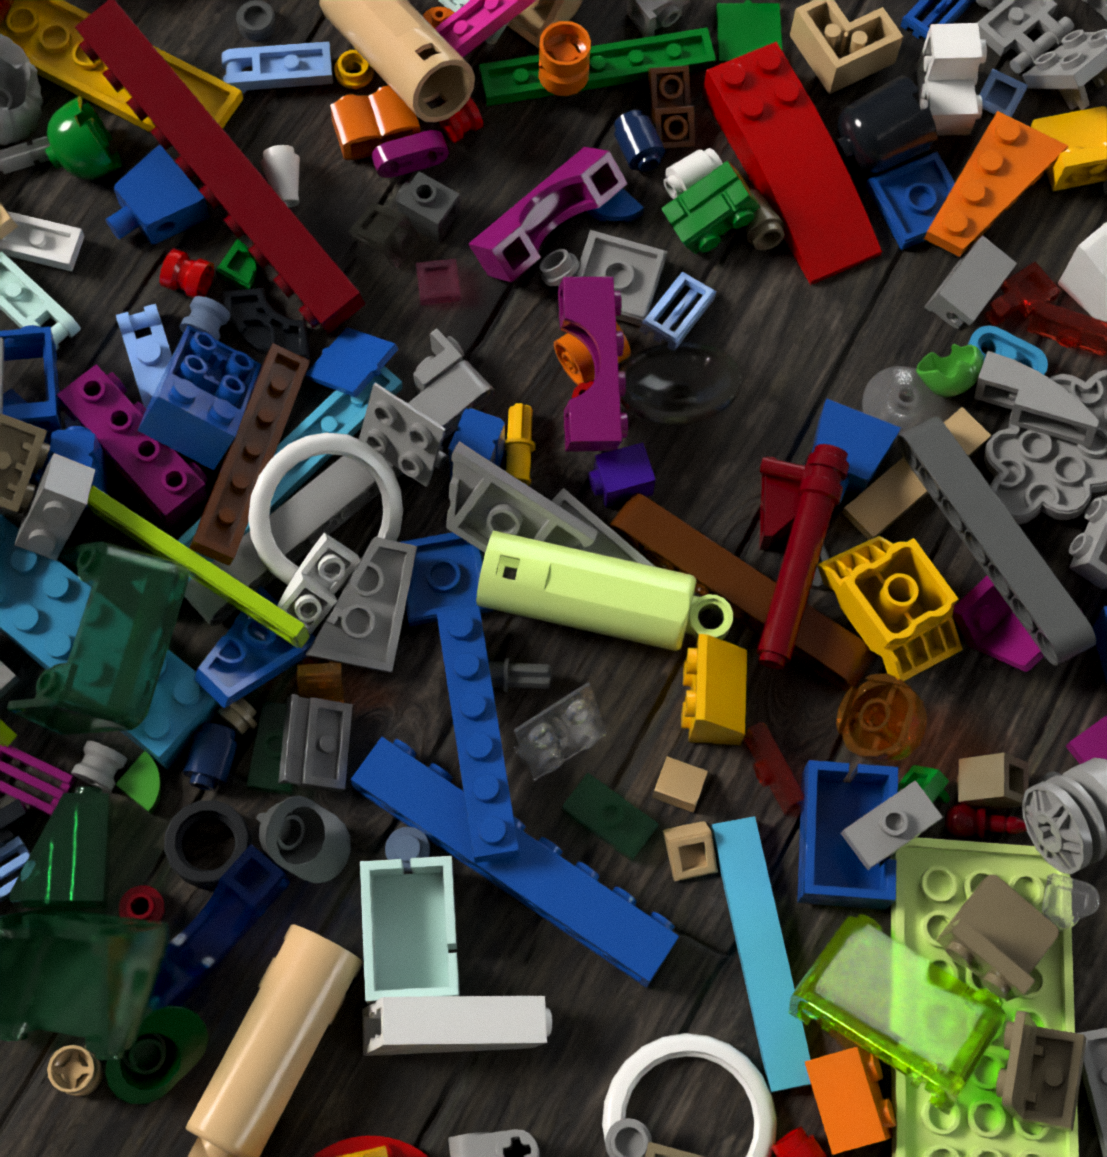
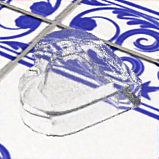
M1055 873L1048 875L1042 914L1054 923L1059 931L1073 927L1079 919L1088 917L1098 910L1100 896L1093 885Z

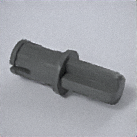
M505 658V661H488L492 687L503 688L504 692H509L510 687L547 689L551 685L552 669L548 664L511 663L510 658Z

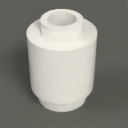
M711 148L705 151L699 149L668 167L665 172L664 186L670 197L675 199L722 165L720 157Z

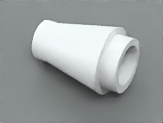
M277 145L265 149L262 153L263 159L260 165L268 184L288 208L298 205L300 157L295 154L294 148L289 145Z

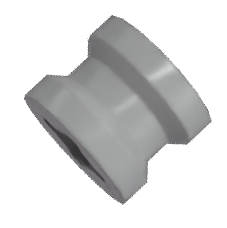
M88 740L83 748L85 756L81 763L74 766L71 774L85 783L111 792L116 784L114 776L118 769L124 767L127 758L105 745Z

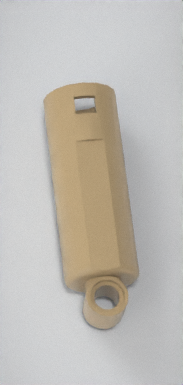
M320 0L319 5L324 16L416 116L423 121L439 122L448 119L460 111L469 100L475 82L472 67L408 0ZM440 95L446 103L431 109L426 103Z
M291 924L276 958L273 957L258 985L260 988L185 1127L187 1131L198 1136L187 1157H260L328 1025H332L346 998L345 994L354 977H357L364 962L360 958L310 930Z

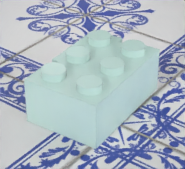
M452 856L410 858L413 874H404V866L401 859L360 861L365 1001L368 1005L382 997L460 996L457 953H448V950L457 949Z

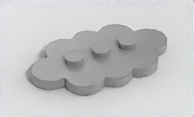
M1107 370L1097 372L1086 382L1067 374L1049 377L1081 401L1098 418L1099 423L1091 447L1009 424L1008 429L996 432L987 442L984 462L987 470L995 477L990 487L1018 525L1028 523L1040 512L1058 520L1077 518L1085 512L1090 503L1092 493L1107 490Z

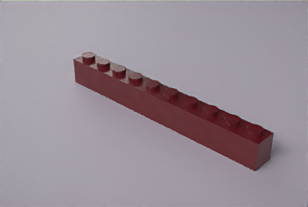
M108 0L75 26L83 38V41L78 45L93 64L99 60L104 64L107 70L102 74L117 93L122 89L128 93L131 99L126 103L141 122L148 117L155 128L150 131L165 151L172 146L179 157L174 161L190 180L197 176L204 186L199 191L212 208L216 209L221 205L227 212L228 216L223 219L238 239L246 235L253 246L248 250L263 269L270 264L276 271L278 276L273 281L288 299L295 294L303 304L298 311L313 329L320 324L325 332L330 334L365 305L360 292L115 0Z

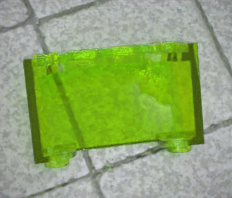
M859 914L857 918L852 916L846 917L792 993L788 1013L806 1025L812 1019H823L822 1029L829 1033L832 1028L912 1079L910 1085L914 1088L919 1089L923 1082L925 1084L924 1089L932 1095L928 1103L949 1115L1007 1018L1006 1012L1001 1008L1003 1001L986 989L979 988L976 991L882 933V927L872 918L863 914Z

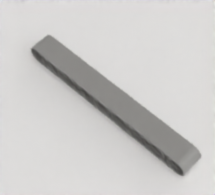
M463 360L450 368L408 404L446 428L443 437L444 441L458 429V424L464 410L470 408L478 411L482 410L494 396L495 389L467 360ZM342 456L269 515L271 532L278 548L291 562H297L313 548L323 533L330 535L380 493L376 481L369 471L358 462ZM388 462L397 479L404 474L400 469ZM250 532L242 537L236 556L230 566L216 560L211 562L255 592L260 586L265 588L277 578L259 558L251 540ZM193 579L187 583L182 591V595L211 626L222 623L238 610Z

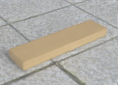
M963 407L944 422L968 457L979 450L991 437ZM903 457L844 507L842 513L870 540L884 532L928 494V491Z

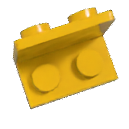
M1105 106L1033 120L1031 128L1068 145L1067 150L1059 154L1056 163L1054 162L1046 170L1053 191L1107 180V108Z

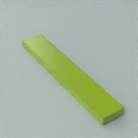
M95 486L91 487L87 505L93 514L296 648H302L307 642L310 635L304 623Z

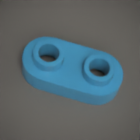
M980 327L972 334L968 345L972 344L979 348L984 356V360L986 354L982 352L981 348L987 347L993 353L1016 360L1039 371L1043 375L1047 371L1048 361L1042 350L998 327Z

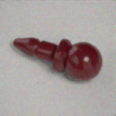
M963 803L949 808L944 819L947 831L952 836L960 839L969 838L974 834L979 838H984V831L986 830L992 833L1007 832L1008 834L1027 832L1023 819L1013 816L1006 818L1002 815L987 816L985 814L986 807H981L976 811L972 806Z

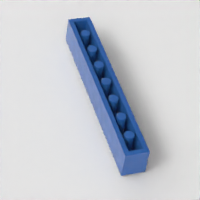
M384 737L380 738L351 778L355 791L408 827L417 828L425 834L430 842L644 987H648L679 938L677 934L672 932L675 926L668 919L656 912H652L650 916L635 907L637 900L628 892L616 886L611 891L599 883L597 880L600 876L592 868L579 861L574 866L560 856L563 851L556 844L544 837H540L537 841L524 832L526 826L516 817H514L520 856L475 863L464 791L451 783L453 777L440 766L431 763L427 767L416 760L415 756L417 753L404 742L395 739L391 743Z

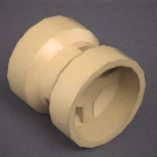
M76 1045L64 1046L57 1050L50 1058L47 1068L48 1078L55 1088L68 1095L77 1097L93 1092L100 1084L103 1075L102 1064L98 1057L85 1048Z

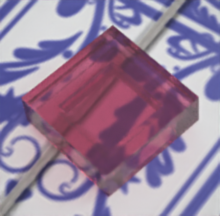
M456 259L416 263L421 305L461 301Z

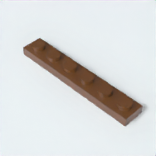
M272 343L250 395L236 437L230 445L189 549L228 566L233 562L249 522L250 499L259 475L271 458L274 457L310 360Z

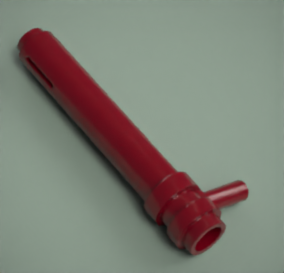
M819 444L815 446L814 452L808 455L806 465L763 457L760 465V474L800 482L798 495L801 497L757 648V654L760 655L759 663L772 669H784L785 663L791 661L833 508L840 503L843 487L840 483L847 478L849 471L848 453L834 445Z

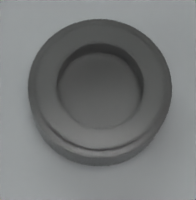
M258 0L249 1L243 4L237 11L236 21L238 30L244 38L251 41H262L274 33L276 29L275 13L269 4Z

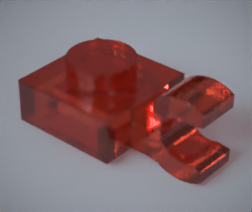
M1035 261L1004 281L1000 289L1005 294L991 302L990 306L992 309L987 311L984 316L995 327L1007 320L1016 310H1019L1027 318L1054 301L1061 291Z

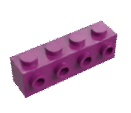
M96 364L56 394L61 409L74 422L77 419L82 424V427L90 429L96 435L108 462L167 528L170 529L208 499L205 485L208 479L195 462L191 461L187 464L179 456V452L137 431L146 408L140 402H136L133 405L124 395L127 390L120 379L113 372L106 375Z

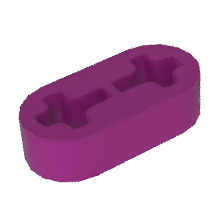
M429 130L385 142L372 151L371 157L377 174L382 178H392L440 164L448 157L449 151L443 134L437 130Z

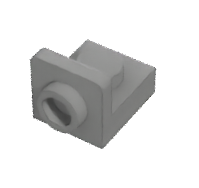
M438 329L430 333L431 349L436 356L425 358L417 366L416 372L413 373L415 391L418 394L458 362L463 361L464 352L459 343L451 336L445 338Z

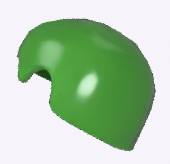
M953 344L951 346L952 352L947 357H941L934 352H930L918 363L916 373L935 395L943 398L955 397L965 393L978 381L984 363V356L979 348L972 344L963 347Z

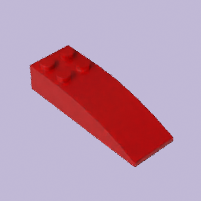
M777 41L707 69L702 96L753 186L761 191L762 195L784 222V240L809 284H815L880 256L882 250L844 162L813 102Z

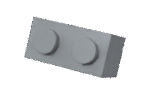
M53 453L34 490L27 510H24L14 545L56 561L87 505L96 469Z

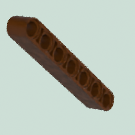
M633 493L609 527L655 566L693 575L696 578L695 593L701 597L707 594L723 597L732 608L733 618L761 636L776 582L649 498L639 493ZM806 604L792 658L839 689L849 692L853 691L875 659L876 653L871 651L863 640L809 604Z

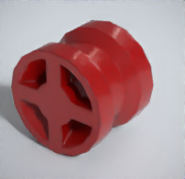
M471 97L460 111L448 119L439 121L445 134L454 143L463 139L464 133L467 131H477L483 127L482 116Z

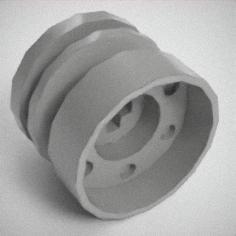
M1090 759L1069 769L1063 775H1055L1025 791L1022 800V812L1027 832L1037 851L1048 864L1059 872L1073 874L1107 856L1106 759Z

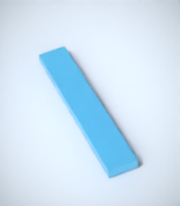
M754 816L712 824L711 832L768 1088L771 1093L809 1086L811 1082L805 1061H809L811 1058L756 818Z

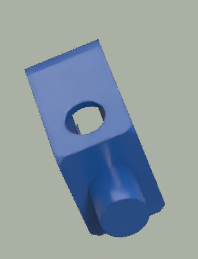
M159 145L115 184L114 191L122 209L105 220L119 240L138 228L151 244H157L210 218L205 197L164 148Z
M826 399L818 420L812 452H814L815 446L819 444H829L839 447L848 453L849 471L847 478L840 483L843 487L841 503L846 490L860 495L867 488L892 449L901 427Z

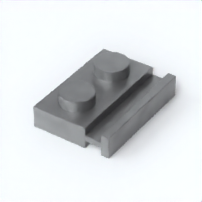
M295 694L287 698L278 784H295L298 787L337 793L345 790L353 704L312 697L307 699Z

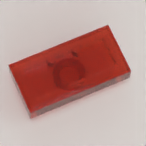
M1039 301L1029 320L1027 332L1055 340L1059 345L1066 348H1080L1101 356L1106 354V321Z
M763 722L749 727L744 740L756 761L753 763V769L757 779L763 787H770L784 815L797 810L805 796L769 729Z

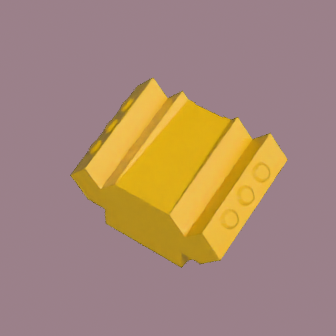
M877 536L817 565L823 584L835 591L839 606L869 649L882 657L887 674L898 681L903 682L962 651L952 618L954 605L959 598L914 538L908 542L893 544L883 537Z

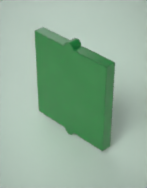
M746 0L744 3H717L719 65L776 41L782 50L780 3H752L750 0Z

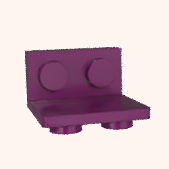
M988 576L981 580L954 606L953 617L969 647L1024 672L1031 670L1044 657Z

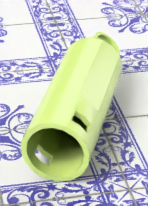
M493 531L490 536L477 589V606L673 651L681 649L685 633L694 635L696 639L699 634H708L722 640L728 634L733 622L732 608L723 597L711 594L702 597L694 595L696 578L693 575L499 531ZM505 567L517 569L515 580L503 578ZM705 609H714L721 614L723 623L716 629H706L700 624L698 616Z

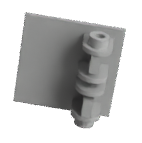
M373 384L359 439L372 446L382 454L386 461L400 469L404 474L426 487L430 483L434 467L437 469L441 468L447 459V454L442 452L443 447L441 446L446 428L379 384Z

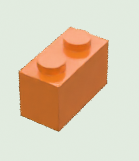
M867 1045L853 1047L805 1061L832 1155L893 1137L892 1127L897 1126L894 1108L888 1098L883 1099L878 1081L883 1079L882 1069L874 1052L869 1053Z

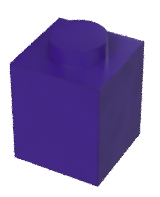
M643 442L595 455L593 471L588 472L594 496L601 495L605 508L626 503L633 493H639L648 497L652 496L656 479Z

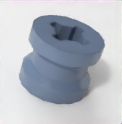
M195 296L190 304L191 313L183 318L179 326L180 330L184 333L189 325L199 331L210 334L215 340L219 341L221 337L219 329L227 324L231 316L230 312L213 299Z

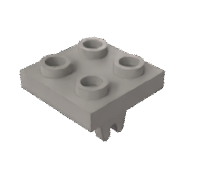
M1107 29L1097 32L1076 30L1063 37L1060 46L1051 52L1039 56L1034 61L1035 66L1022 75L1028 85V89H1058L1071 110H1074L1077 106L1081 110L1087 108L1090 104L1084 85L1092 79L1097 88H1101L1103 85L1107 86Z

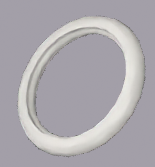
M328 432L305 436L288 444L272 457L259 475L250 499L248 519L251 540L264 565L285 584L288 585L299 567L285 557L274 540L269 518L271 500L277 485L285 474L299 462L312 456L324 454L342 455L355 460L366 468L376 481L382 495L383 518L377 537L397 541L403 515L401 489L391 466L381 453L365 441L347 434ZM353 572L349 575V577L345 580V582L341 585L337 592L343 591Z
M682 1033L664 1036L642 1046L631 1055L611 1081L603 1109L602 1128L604 1140L608 1130L615 1122L626 1119V1109L633 1089L640 1079L654 1066L669 1059L685 1056L704 1058L715 1062L735 1076L744 1087L751 1102L754 1131L746 1157L772 1156L773 1150L771 1146L776 1142L777 1116L773 1096L763 1075L746 1055L729 1043L708 1035Z

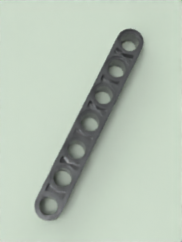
M936 416L897 436V443L904 459L1045 658L1052 665L1057 666L1096 645V637L1087 618L943 421Z

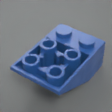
M188 325L147 406L137 431L214 470L236 437L261 364L252 360L247 354L236 351L215 340L210 334Z

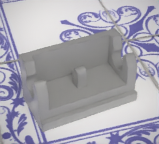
M982 235L964 253L924 307L930 312L933 311L954 328L959 329L963 321L970 325L975 321L1017 263Z

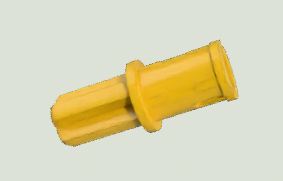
M517 403L511 406L508 411L507 440H505V451H507L506 472L529 486L531 484V452L535 450L536 443L532 441L533 409L531 406Z

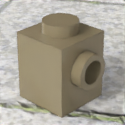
M1007 753L959 759V775L956 779L958 802L976 809L986 807V811L1021 807L1025 791L1028 789V762Z

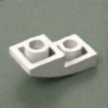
M323 533L296 571L277 606L304 623L308 632L312 634L336 604L335 593L361 562L359 556L326 533Z

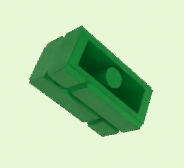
M727 160L662 207V211L674 227L682 243L696 254L699 251L707 252L715 248L721 241L720 236L732 227L739 229L746 226L753 220L754 212L761 208L740 173Z

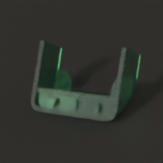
M102 541L65 547L58 557L77 566L79 579L88 585H92L68 662L56 664L50 669H46L40 675L36 685L37 694L35 699L9 701L7 710L61 735L133 730L143 722L148 714L189 580L188 571L185 567L170 559Z

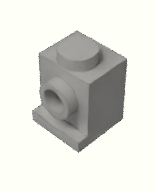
M628 0L627 15L644 38L655 35L656 29L674 24L682 16L683 6L688 4L690 0Z

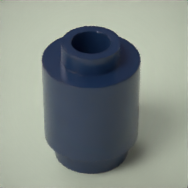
M632 110L621 115L614 123L616 129L614 136L630 169L640 170L641 172L653 170L661 163V159L665 154V148L650 118L645 116L640 110Z
M203 723L201 730L195 732L183 771L185 776L191 778L189 782L191 786L205 791H215L216 786L226 785L238 746L234 741L236 737L234 730L215 723Z

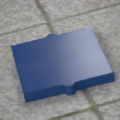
M346 327L329 348L323 349V354L305 373V376L310 381L357 397L375 376L381 374V369L398 351V347L395 343Z

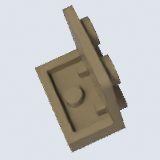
M988 875L977 886L937 937L936 941L946 949L947 954L955 962L967 967L977 975L991 993L1009 1001L1025 995L1035 980L1029 974L1057 939L1059 930L1054 923L996 875Z
M1018 1010L1015 1015V1021H1008L1005 1028L1004 1049L1010 1052L1007 1069L1000 1068L998 1073L996 1095L1002 1098V1105L1016 1121L1073 1131L1087 1038L1083 1034L1037 1027L1028 1012Z

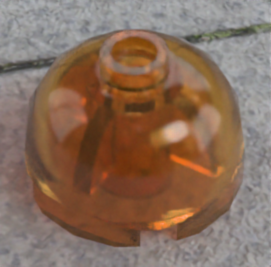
M888 673L872 674L865 677L868 681L863 683L858 689L852 686L846 692L838 707L836 726L838 733L843 736L845 747L855 755L876 764H892L909 757L920 747L926 735L928 720L923 700L909 684Z

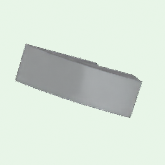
M987 351L978 377L974 399L1012 409L1009 424L1091 447L1099 420L1081 401L1039 371L1011 358Z

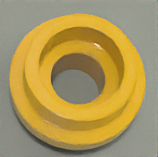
M348 50L341 54L334 67L337 81L342 86L350 89L366 86L372 80L374 69L357 50ZM351 70L360 71L358 73H349Z

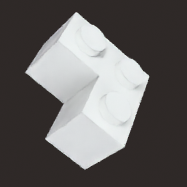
M978 23L930 25L916 67L920 109L923 110L927 107L930 109L936 125L937 136L970 135L976 119H980L982 116L981 95H976L975 85L978 81L979 65L984 64L986 61L987 45L985 39H980Z

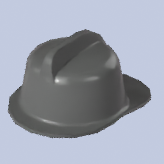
M300 795L288 797L269 808L266 813H259L256 819L260 822L259 840L263 850L276 864L302 880L315 884L328 882L338 876L346 866L351 852V840L346 825L336 815L311 799Z

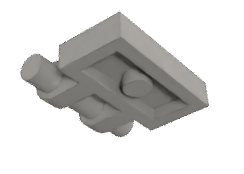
M1004 0L977 22L980 39H985L986 44L999 56L1004 55L1011 48L1018 53L1010 61V67L1018 74L1027 67L1032 68L1035 66L1034 61L1047 50L1061 45L1062 38L1074 29V23L1068 17H1063L1058 22L1051 17L1057 6V3L1053 0ZM1036 29L1042 36L1033 42L1026 35Z

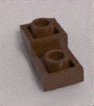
M689 65L648 68L652 124L664 148L695 146L694 106H691Z

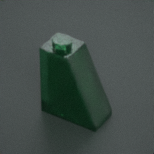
M89 786L78 787L75 789V793H63L10 891V901L15 908L107 909L113 802L109 793H103L101 788Z

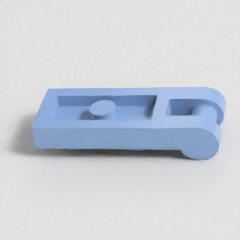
M330 42L234 48L225 50L221 55L222 67L226 70L223 81L240 89L242 94L246 90L333 84ZM252 66L253 71L242 72L245 67Z
M156 303L145 306V311L129 315L128 312L116 315L143 406L146 409L172 357ZM150 327L152 335L136 338V330Z

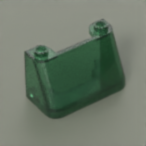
M57 908L1 915L0 1040H24L28 1038V1032L41 1029L85 1038V1049L95 1052L96 1059L115 1060L123 1058L124 1051L134 1047L169 945V924Z

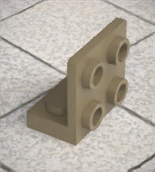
M0 413V509H3L1 515L10 520L16 513L22 514L24 509L27 510L36 485L29 483L32 473L37 474L39 468L42 469L50 449V444L44 443L47 430Z

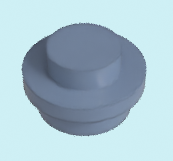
M402 827L395 830L387 839L385 853L388 860L401 859L404 872H412L410 858L429 857L430 844L425 834L417 828Z

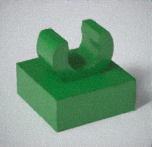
M913 765L898 784L899 792L916 780L932 803L935 800L946 804L950 801L948 793L944 790L949 780L939 769Z

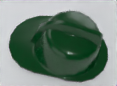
M167 1006L154 1010L126 1031L109 1055L105 1071L108 1086L118 1098L130 1104H147L159 1100L199 1062L206 1052L209 1039L206 1024L197 1013L186 1007Z

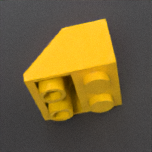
M708 634L698 635L695 648H688L687 659L684 660L683 686L690 687V690H686L685 702L682 704L681 728L689 729L688 742L741 745L745 735L747 650Z

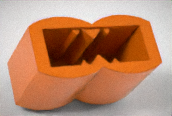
M389 85L379 88L369 96L345 95L330 105L332 122L344 160L369 157L376 147L385 142L420 133V125L416 114Z

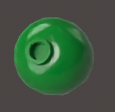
M81 96L67 102L53 114L47 127V138L50 146L45 148V151L56 169L59 170L64 167L74 177L82 180H96L121 168L122 161L119 152L117 151L111 156L108 150V141L113 140L109 131L88 102L82 105Z

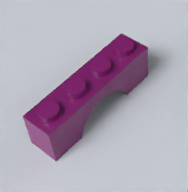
M583 147L468 245L488 276L513 282L541 258L539 247L544 238L554 228L581 212L600 208L628 183L610 151Z
M563 277L558 288L560 330L573 335L586 346L592 356L595 368L592 386L583 394L570 399L564 409L565 452L616 450L622 442V438H627L628 434L627 413H620V397H624L626 392L625 373L618 372V356H622L624 350L623 332L616 331V316L621 315L622 308L621 292L614 291V277Z

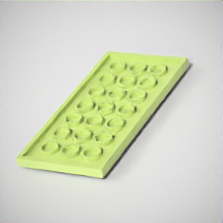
M914 838L898 849L891 857V859L897 860L896 901L891 905V1095L897 1125L892 1127V1157H1079L1077 1107L1073 1131L1016 1121L1002 1105V1098L996 1095L998 1073L1000 1068L1007 1069L1010 1052L1004 1049L1005 1028L1008 1021H1015L1017 1010L1028 1012L1037 1027L1075 1033L1070 874L1059 872L1048 864L1035 846ZM988 875H996L1054 923L1059 930L1057 939L1029 974L1035 980L1025 995L1009 1001L991 993L977 975L967 967L955 962L947 954L946 949L936 941L937 937L977 886Z

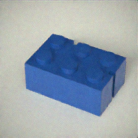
M809 760L802 772L797 903L887 910L896 901L897 860L890 859L893 855L891 854L883 860L885 862L881 867L880 863H878L870 870H867L841 835V832L898 793V767L858 764L850 775V783H845L843 780L849 773V763Z

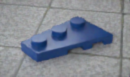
M262 586L256 591V593L276 606L279 602ZM241 611L226 635L220 638L198 667L194 680L223 708H226L308 657L305 655L316 637L309 633L310 637L304 646L296 648Z

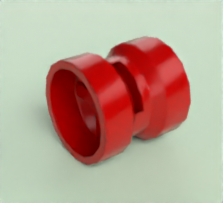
M174 248L168 253L163 262L159 283L162 287L173 291L180 288L185 291L186 296L191 298L195 296L205 297L213 281L214 263L201 258L190 260L188 253Z

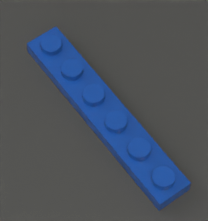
M479 606L438 612L437 620L475 863L520 856Z

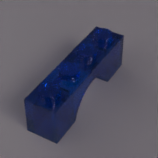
M250 844L222 875L212 897L196 918L172 941L157 948L124 985L153 1011L167 1006L181 1007L290 884L286 874Z

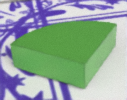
M144 751L115 785L148 813L152 814L160 800L161 776L158 766L152 757Z

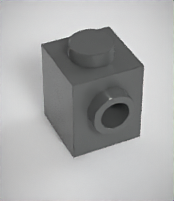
M421 172L416 174L411 183L405 182L396 196L399 222L437 243L442 241L460 215V194Z

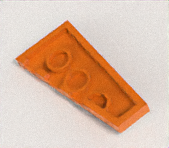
M997 111L929 227L924 239L961 257L993 225L994 221L1018 200L1019 196L1030 185L1033 186L1043 176L1044 172L1054 162L1056 163L1059 154L1067 150L1068 145Z

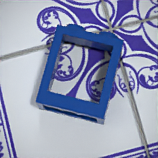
M28 325L21 329L0 331V338H3L5 343L4 361L32 358L44 359L46 401L3 405V414L47 430L45 437L51 436L52 432L56 430H62L60 403L56 395L59 393L57 354L51 327Z

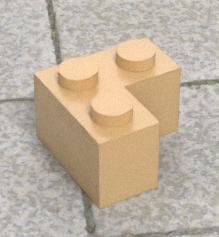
M813 0L796 8L790 37L829 94L894 64L904 37L883 7L849 22L834 0Z

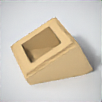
M667 756L652 798L694 812L708 771Z
M697 822L663 830L674 881L718 872L712 832L706 822Z

